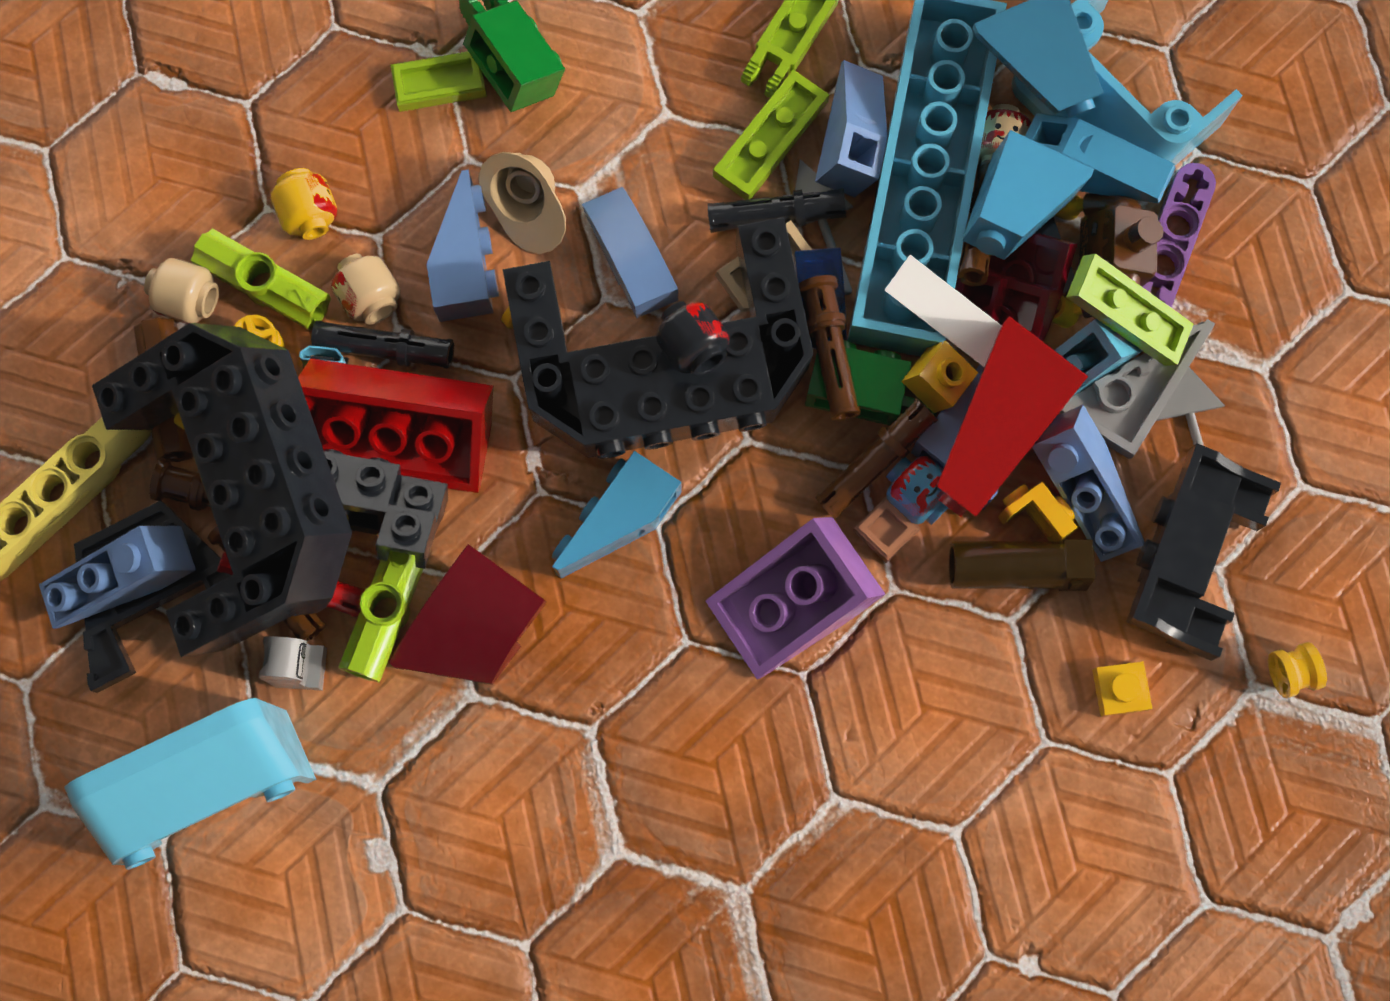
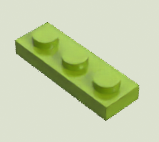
M793 69L715 166L713 177L743 199H752L828 103L829 94Z
M1097 254L1082 257L1066 296L1067 299L1162 365H1178L1194 324Z

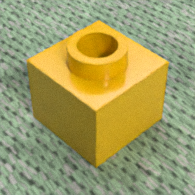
M945 340L928 347L901 382L933 413L953 407L978 372Z

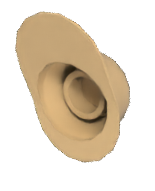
M501 152L490 156L481 166L478 176L479 186H481L486 202L492 208L506 234L517 246L527 252L542 254L552 251L562 242L566 231V216L560 201L554 193L555 181L550 168L542 160L532 155Z

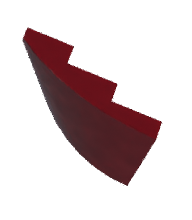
M1035 232L1005 260L991 255L988 280L984 285L968 286L961 282V278H957L955 290L1000 325L1010 316L1041 341H1044L1061 299L1077 244Z
M467 544L414 619L395 650L389 664L396 669H406L493 685L521 648L518 640L546 605V601Z

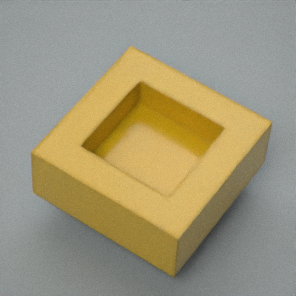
M1144 661L1092 669L1101 717L1153 709Z

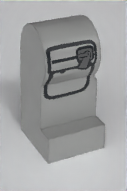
M264 637V662L259 672L260 679L275 688L323 691L327 648L325 646L310 645L306 640L297 638Z

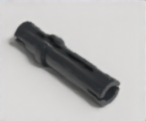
M801 189L793 190L792 195L739 200L727 203H708L710 232L715 233L737 229L738 225L784 217L785 223L791 220L792 223H796L797 227L806 226V222L846 218L844 189L815 193H803Z
M320 320L314 323L312 329V346L337 348L341 353L396 360L399 366L406 367L410 366L411 363L450 369L453 362V339L445 340L417 336L413 330L402 329L400 333L365 327L326 323Z

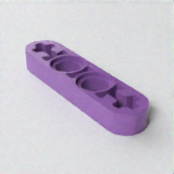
M1199 163L1186 164L1180 168L1169 185L1158 215V221L1163 227V237L1157 242V255H1166L1171 258L1175 265V271L1167 276L1156 272L1155 276L1143 286L1149 292L1152 286L1160 288L1155 296L1171 308L1216 186L1213 172L1205 165ZM1192 178L1197 180L1196 188L1199 190L1192 197L1189 204L1183 203L1182 201L1189 188L1187 182ZM1173 215L1185 218L1190 227L1189 233L1182 236L1173 234L1167 227V218Z

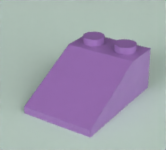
M833 517L811 519L709 597L706 603L756 679H761L852 620L886 594Z

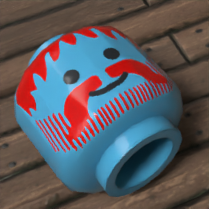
M927 455L919 456L913 462L906 457L901 459L886 476L892 482L886 493L888 501L912 523L919 525L927 521L932 525L948 509L946 505L938 500L944 493L937 487L943 469Z

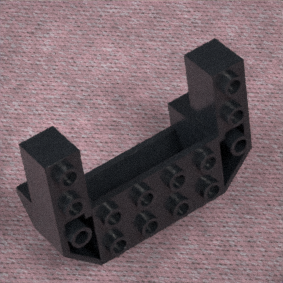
M784 217L737 226L736 248L751 318L722 323L729 335V343L725 349L727 356L717 368L702 376H695L693 373L684 374L675 370L659 347L656 336L568 352L550 261L502 269L528 409L533 421L587 458L597 456L600 459L620 456L628 450L643 447L647 450L659 449L673 444L674 441L690 438L694 441L706 440L720 435L721 432L737 429L741 432L753 431L767 426L768 423H772L807 372L813 356Z
M188 323L92 385L106 430H151L177 413L180 414L233 572L232 576L166 610L181 657L224 651L291 616L318 613L326 608L333 598L352 536V530L289 350L241 327Z

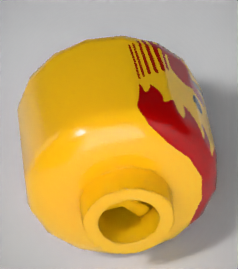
M305 168L293 169L282 174L277 179V184L271 192V202L283 231L290 235L302 236L305 240H312L325 235L329 230L328 226L333 223L338 215L337 205L327 180L322 175L313 173Z

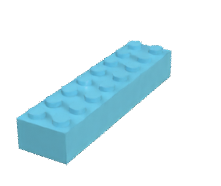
M914 0L847 341L853 344L921 357L928 347L946 340L943 335L884 290L909 255L913 256L955 289L964 242L962 239L969 215L997 57L975 37L972 28L974 23L1006 10L1007 3L993 0Z

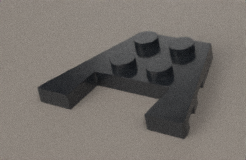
M161 500L74 544L75 560L78 562L138 526H181L196 569L194 572L161 590L84 618L86 631L83 632L84 650L88 651L90 673H87V683L92 692L99 693L136 673L117 632V628L203 584L207 589L232 576L223 572H217L221 557Z

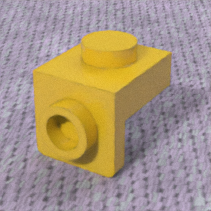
M1043 482L1031 490L1023 484L1002 500L1006 505V508L998 516L1002 524H1005L1025 509L1049 542H1060L1077 528L1073 522L1075 515L1069 504L1060 496L1054 497Z

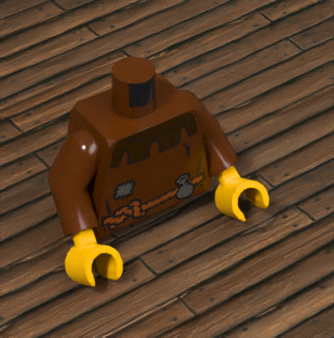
M1086 193L1084 198L1076 195L1072 201L1055 215L1061 219L1071 221L1077 218L1081 212H1084L1085 216L1080 219L1079 264L1083 256L1097 254L1142 287L1155 276L1157 271V242L1163 237V227L1158 221L1157 214L1154 211L1142 209L1141 204L1137 200L1126 196ZM1062 295L1057 310L1060 311L1054 315L1052 322L1062 328H1069L1077 322L1079 315L1083 314L1085 318L1093 316Z

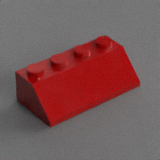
M309 359L298 379L323 450L333 449L345 455L366 459L382 458L390 463L399 464L401 475L447 483L448 489L479 493L492 426L494 385Z

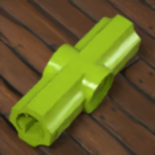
M213 228L207 233H202L194 245V252L191 258L193 264L207 268L214 277L243 292L255 304L267 306L310 331L317 320L322 321L326 315L331 300L330 295L278 266L267 254L254 252ZM270 273V277L265 284L252 286L253 280L259 274Z
M390 551L387 561L380 560L371 585L365 589L361 596V611L339 664V669L365 680L380 683L399 631L409 620V605L423 572V568L416 567L415 555ZM385 598L396 600L397 605L393 614L385 618L375 617L374 609L379 601Z

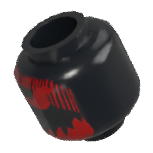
M680 301L671 305L661 315L663 322L657 330L656 340L675 370L684 374L693 373L695 376H702L717 368L727 356L725 349L729 343V335L707 304L702 302L686 304L684 301Z

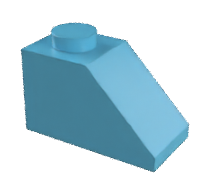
M1094 319L1055 349L1058 354L1088 376L1074 395L1090 387L1102 377L1112 374L1142 352L1141 349L1098 319Z

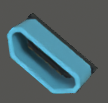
M309 345L300 351L299 354L303 363V369L310 358L346 364L349 362V358L343 357L337 348Z

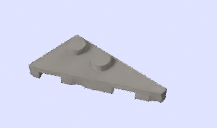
M1207 319L1205 322L1202 321L1197 325H1193L1178 365L1164 366L1147 353H1144L1123 365L1116 372L1102 377L1090 387L1072 396L1058 415L1084 405L1107 446L1126 458L1131 459L1138 451L1215 323Z

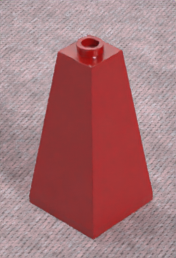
M1010 316L1002 324L937 483V487L944 492L938 500L960 517L967 510L975 517L979 514L1088 378L1085 373Z

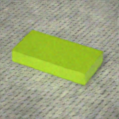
M468 51L391 64L399 112L487 97L483 72Z

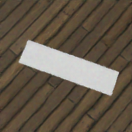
M909 255L884 291L985 367L1002 325L913 256Z

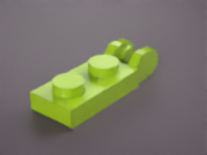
M784 0L757 42L756 51L741 76V82L751 86L759 77L768 59L778 65L774 75L768 80L764 93L765 96L771 98L793 69L796 71L838 5V0Z

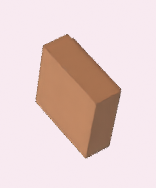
M885 497L854 527L853 532L887 563L920 530V527L907 519Z

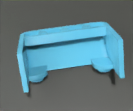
M1076 0L1071 4L1088 51L1098 43L1102 36L1104 23L1100 13L1105 9L1108 0ZM1089 52L1104 93L1093 98L1094 108L1070 118L1081 119L1177 165L1221 127L1243 95L1237 89L1234 90L1204 117L1193 106L1180 100L1165 102L1153 113H1150ZM1014 75L1012 79L1013 93L1034 116L1036 113L1068 117L1066 110L1054 114Z
M251 698L230 705L72 780L64 788L72 808L112 865H125L126 870L153 860L156 857L153 850L162 844V839L250 797L265 796L267 803L294 792L296 790L293 785L294 782L298 781L308 784L317 779L287 710L260 699Z

